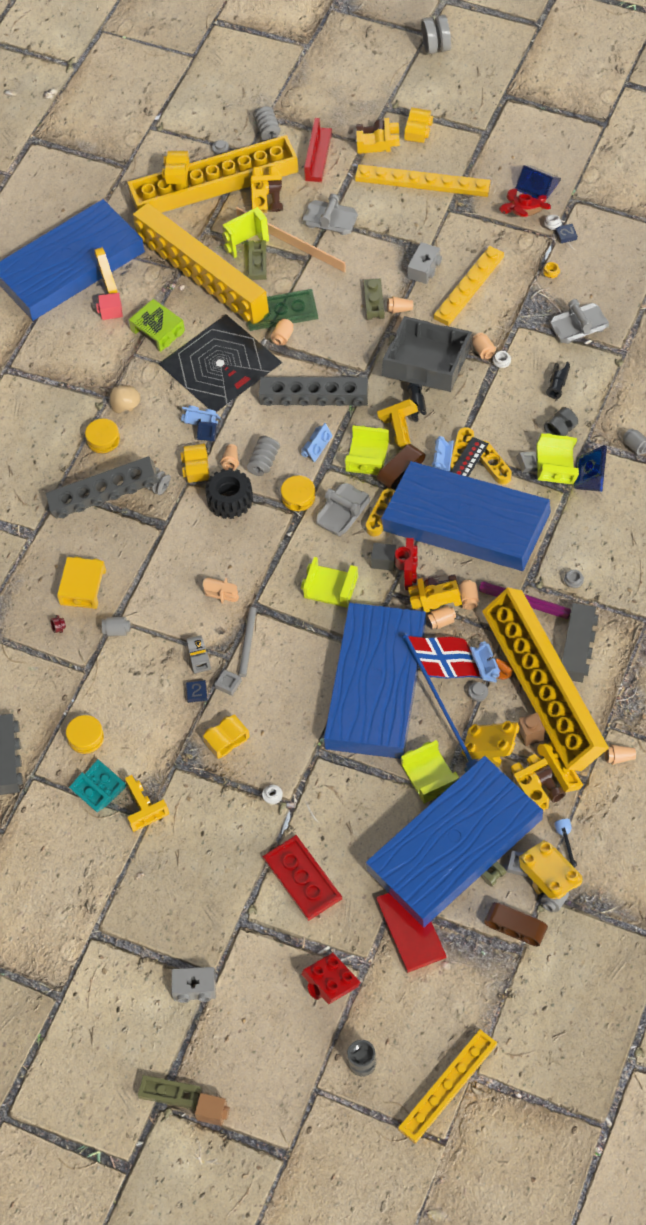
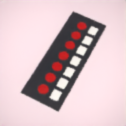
M472 437L451 472L469 477L489 443Z

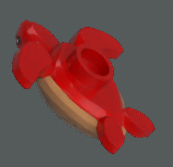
M511 189L507 193V199L510 203H505L499 208L503 214L511 212L519 217H528L539 213L543 209H551V205L544 203L547 199L546 195H541L538 199L532 198L529 194H520L517 197V189Z

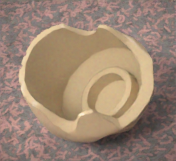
M120 385L114 387L111 391L110 405L116 413L121 414L125 410L132 411L140 403V393L133 386Z

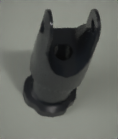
M566 362L562 370H559V364L555 363L550 378V387L546 390L548 397L559 399L562 396L561 390L565 386L570 370L569 362Z
M409 383L406 386L407 392H409L408 399L413 401L418 408V412L411 414V418L413 421L418 422L419 411L422 415L427 414L425 399L421 392L422 385Z

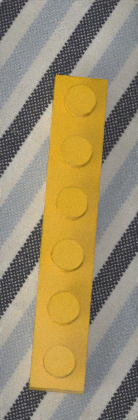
M489 246L435 312L434 319L449 326L504 258V252Z
M480 1029L402 1122L398 1130L416 1144L497 1046V1042Z

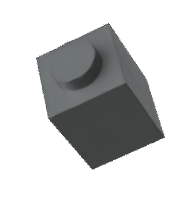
M374 543L371 555V568L394 571L396 545Z

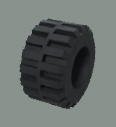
M229 468L226 471L222 469L219 473L215 472L214 477L210 476L209 482H206L205 492L208 507H210L212 513L215 512L216 516L219 517L221 515L224 519L227 517L234 519V516L241 517L242 513L246 514L248 512L247 508H251L253 502L252 485L249 477H246L244 472L240 473L238 469L233 471V468ZM227 491H235V492H237V493H236L235 495H233V496H223V495H222L223 493H225V492H227Z

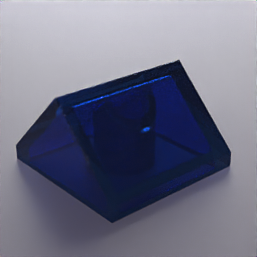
M524 165L515 189L523 194H529L535 199H538L541 195H546L548 199L561 181V178L534 166Z
M606 445L577 457L576 468L579 470V475L574 483L575 489L603 491Z

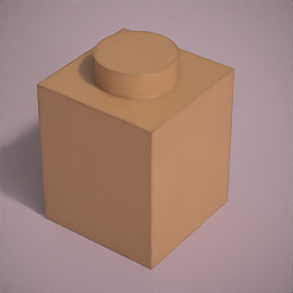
M538 713L519 718V733L525 746L544 741L545 729Z
M200 1093L195 1111L197 1121L222 1126L223 1121L228 1119L230 1112L226 1099Z

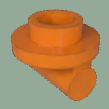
M497 658L496 663L500 669V675L497 678L508 679L513 673L510 663Z

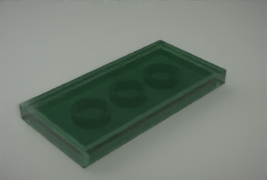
M312 289L267 297L269 312L260 322L252 324V322L248 321L249 330L253 331L276 327L277 323L282 319H288L292 323L319 319Z

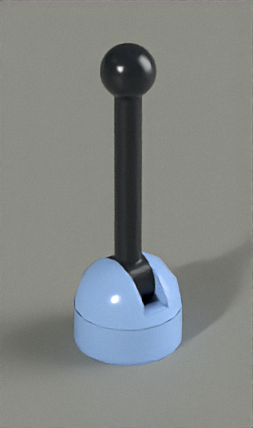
M561 819L556 821L554 826L556 832L564 836L570 859L569 863L575 868L577 862L573 858L568 834L572 829L570 819Z

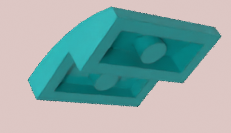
M97 759L85 774L82 772L69 788L98 813L124 790L127 784L102 761Z

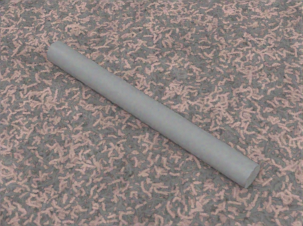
M250 607L248 612L239 669L240 677H246L257 610L255 607Z

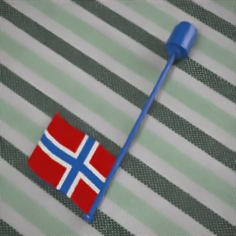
M405 633L402 639L406 640L469 761L464 769L466 773L478 761L477 759L472 760L429 677L445 679L481 678L477 664L473 660L472 652L463 638L413 637Z

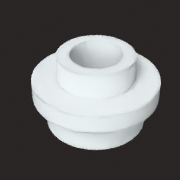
M549 215L544 222L545 227L554 230L561 226L562 220L558 215Z
M499 351L494 355L493 363L499 368H505L510 365L511 357L506 351Z
M269 785L263 790L262 796L266 803L275 805L281 801L283 793L280 787ZM271 792L276 793L274 796L269 795Z

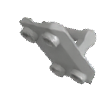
M330 194L329 202L314 200L309 203L302 224L307 225L308 228L318 227L337 231L341 235L351 234L358 213L352 207L339 205L338 195Z
M577 299L571 300L568 303L569 310L555 315L550 322V326L560 343L568 344L572 340L594 332H602L607 328L609 322L604 317L600 307L594 303L579 307L580 304Z
M348 483L339 485L335 491L328 489L325 494L326 502L316 514V524L337 536H341L351 527L369 504V494L354 488V486Z

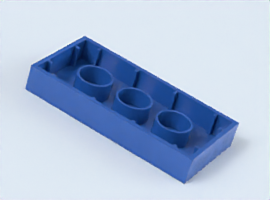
M102 199L1 260L0 287L34 321L102 279L94 253L95 249L103 247L110 270L113 272L145 252L143 239Z
M410 461L381 520L384 532L405 538H414V540L524 571L551 513L550 499Z
M349 603L324 736L325 750L401 759V756L405 754L419 665L406 640L402 639V636L408 633L413 637L424 638L426 611Z
M484 756L365 862L367 872L425 927L543 819V809Z

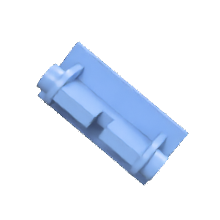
M190 405L188 408L182 407L186 413L182 414L181 421H184L185 424L197 426L200 419L201 422L217 423L218 425L216 419H220V417L216 414V411L211 409L201 411L198 407Z
M326 423L315 429L310 437L312 442L307 441L301 449V455L303 457L310 456L313 462L317 460L333 436Z
M442 436L435 440L436 452L434 453L432 467L450 471L453 440L447 442Z
M484 641L479 644L480 647L478 648L470 647L473 660L477 664L481 678L496 683V678L500 675V669L494 658L489 660L493 656L490 645Z

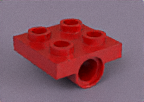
M406 538V547H399L395 551V565L398 569L404 570L405 590H409L408 587L413 586V583H417L418 546H414V538Z
M334 953L303 969L301 973L308 982L307 988L311 997L316 1000L323 998L328 1004L358 988L361 983Z

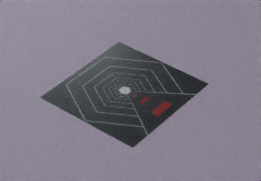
M226 314L161 361L159 365L208 409L218 412L258 382L260 377L266 376L283 362Z

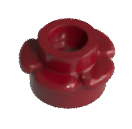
M56 615L55 618L50 619L52 631L54 633H63V629L66 628L64 618H59V615Z

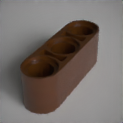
M408 444L380 470L377 480L389 489H396L410 461L422 464L426 454L414 445Z
M496 902L492 903L484 920V924L489 928L536 947L540 946L548 929V925L543 921Z

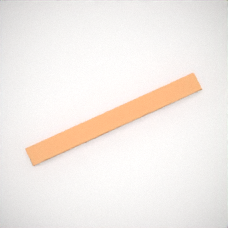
M238 207L236 208L237 217L246 213V211ZM267 223L269 234L346 272L344 261Z

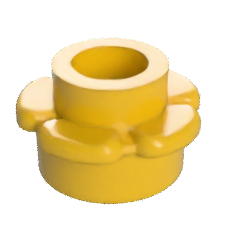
M549 262L543 268V274L548 278H556L560 274V268L555 262Z

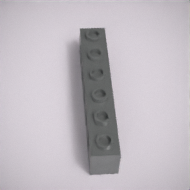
M260 377V405L368 406V377Z
M150 456L46 492L50 512L55 518H65L74 512H82L91 506H99L108 500H116L122 495L133 494L139 489L153 487L156 483H159L155 464Z

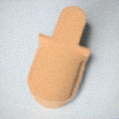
M213 578L204 579L205 596L220 599L222 604L224 600L238 601L237 586L228 583L227 578H225V581Z

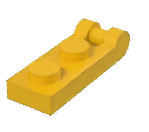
M553 743L538 745V754L544 756L565 793L579 790L583 783L575 770L566 769Z

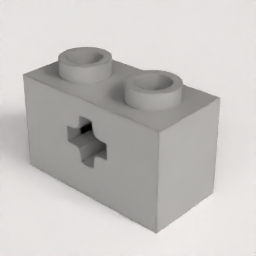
M421 242L407 267L408 278L427 284L429 279L433 278L436 266H439L442 261L440 248Z
M214 967L172 969V996L174 1001L187 1003L190 1000L208 1002L211 999H216V972Z

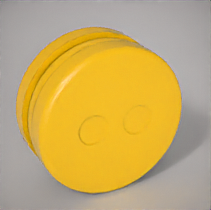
M96 419L85 430L88 447L96 453L111 452L119 445L120 435L118 427L110 419Z
M296 475L289 477L283 482L281 498L286 508L292 511H304L313 505L316 497L315 486L309 478Z
M77 716L69 722L66 728L69 746L77 753H92L103 743L104 733L102 726L93 716Z

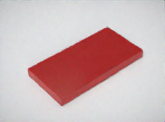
M297 835L262 856L265 863L308 921L342 900V895Z
M389 893L376 897V901L407 973L446 958V953L432 921L423 927Z

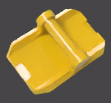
M510 721L487 725L473 724L468 729L464 745L472 759H482L486 756L496 767H499L502 761L500 757L510 755L514 749V741L519 731V725L517 722Z
M545 840L519 856L520 868L533 880L532 887L537 894L544 892L551 899H560L567 892L581 885L583 881L582 875L552 844Z

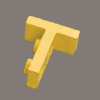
M410 399L377 411L378 418L385 424L391 422L396 433L394 437L395 442L402 449L411 444L405 416L418 412L417 405Z
M132 775L125 778L127 787L140 810L127 817L133 832L169 815L164 799L152 805L148 796H143L142 791L144 789L140 781H135Z

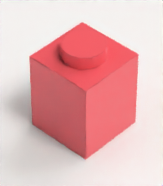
M119 293L99 295V303H96L97 313H101L102 320L123 317Z

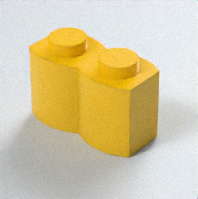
M411 107L405 127V140L424 143L425 139L429 138V126L433 124L431 110Z
M168 151L167 156H164L165 168L162 169V178L166 180V184H186L189 170L188 151Z
M206 444L184 446V452H181L182 463H185V467H182L183 477L187 478L188 483L209 480L210 473Z
M234 714L223 718L218 726L208 728L203 735V740L217 759H220L232 751L233 748L244 743L250 736L249 730Z

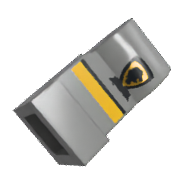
M202 635L187 638L194 674L211 670ZM205 663V665L202 667L196 666Z

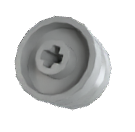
M444 14L438 15L434 21L431 17L422 18L421 32L426 53L428 55L434 54L438 48L441 52L450 51L451 36L446 16Z

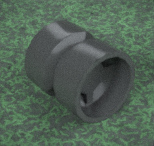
M562 407L544 424V429L546 433L552 435L566 436L568 432L578 425L579 421L572 410Z
M366 1040L353 1042L347 1051L349 1068L357 1076H368L376 1067L375 1048Z

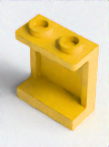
M67 557L57 594L60 605L97 609L99 603L97 594L102 574L106 573L104 561L99 559H83L81 557Z

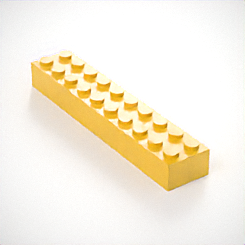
M287 135L189 163L186 184H166V180L162 178V172L127 183L136 211L149 203L162 213L250 187V178L254 167H261L262 175H269L268 167L277 166L282 177L299 172L298 159Z
M147 203L133 214L136 232L152 251L155 250L163 259L171 262L173 267L180 269L185 276L192 278L198 286H202L210 295L213 294L222 304L225 303L234 313L242 316L244 321L250 322L255 326L269 314L267 295L263 288L152 205Z
M507 587L482 612L536 713H538L566 769L582 771L609 747L523 591Z

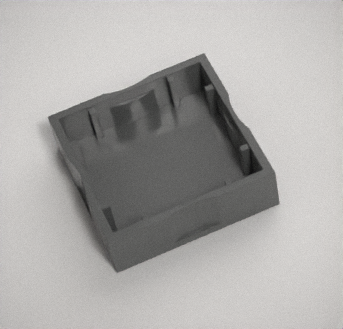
M404 316L397 329L396 337L383 358L382 376L451 392L471 349L472 332Z

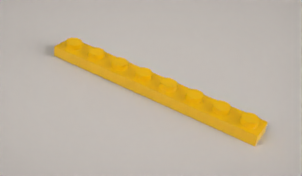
M358 164L355 176L356 182L488 197L491 180L360 164Z

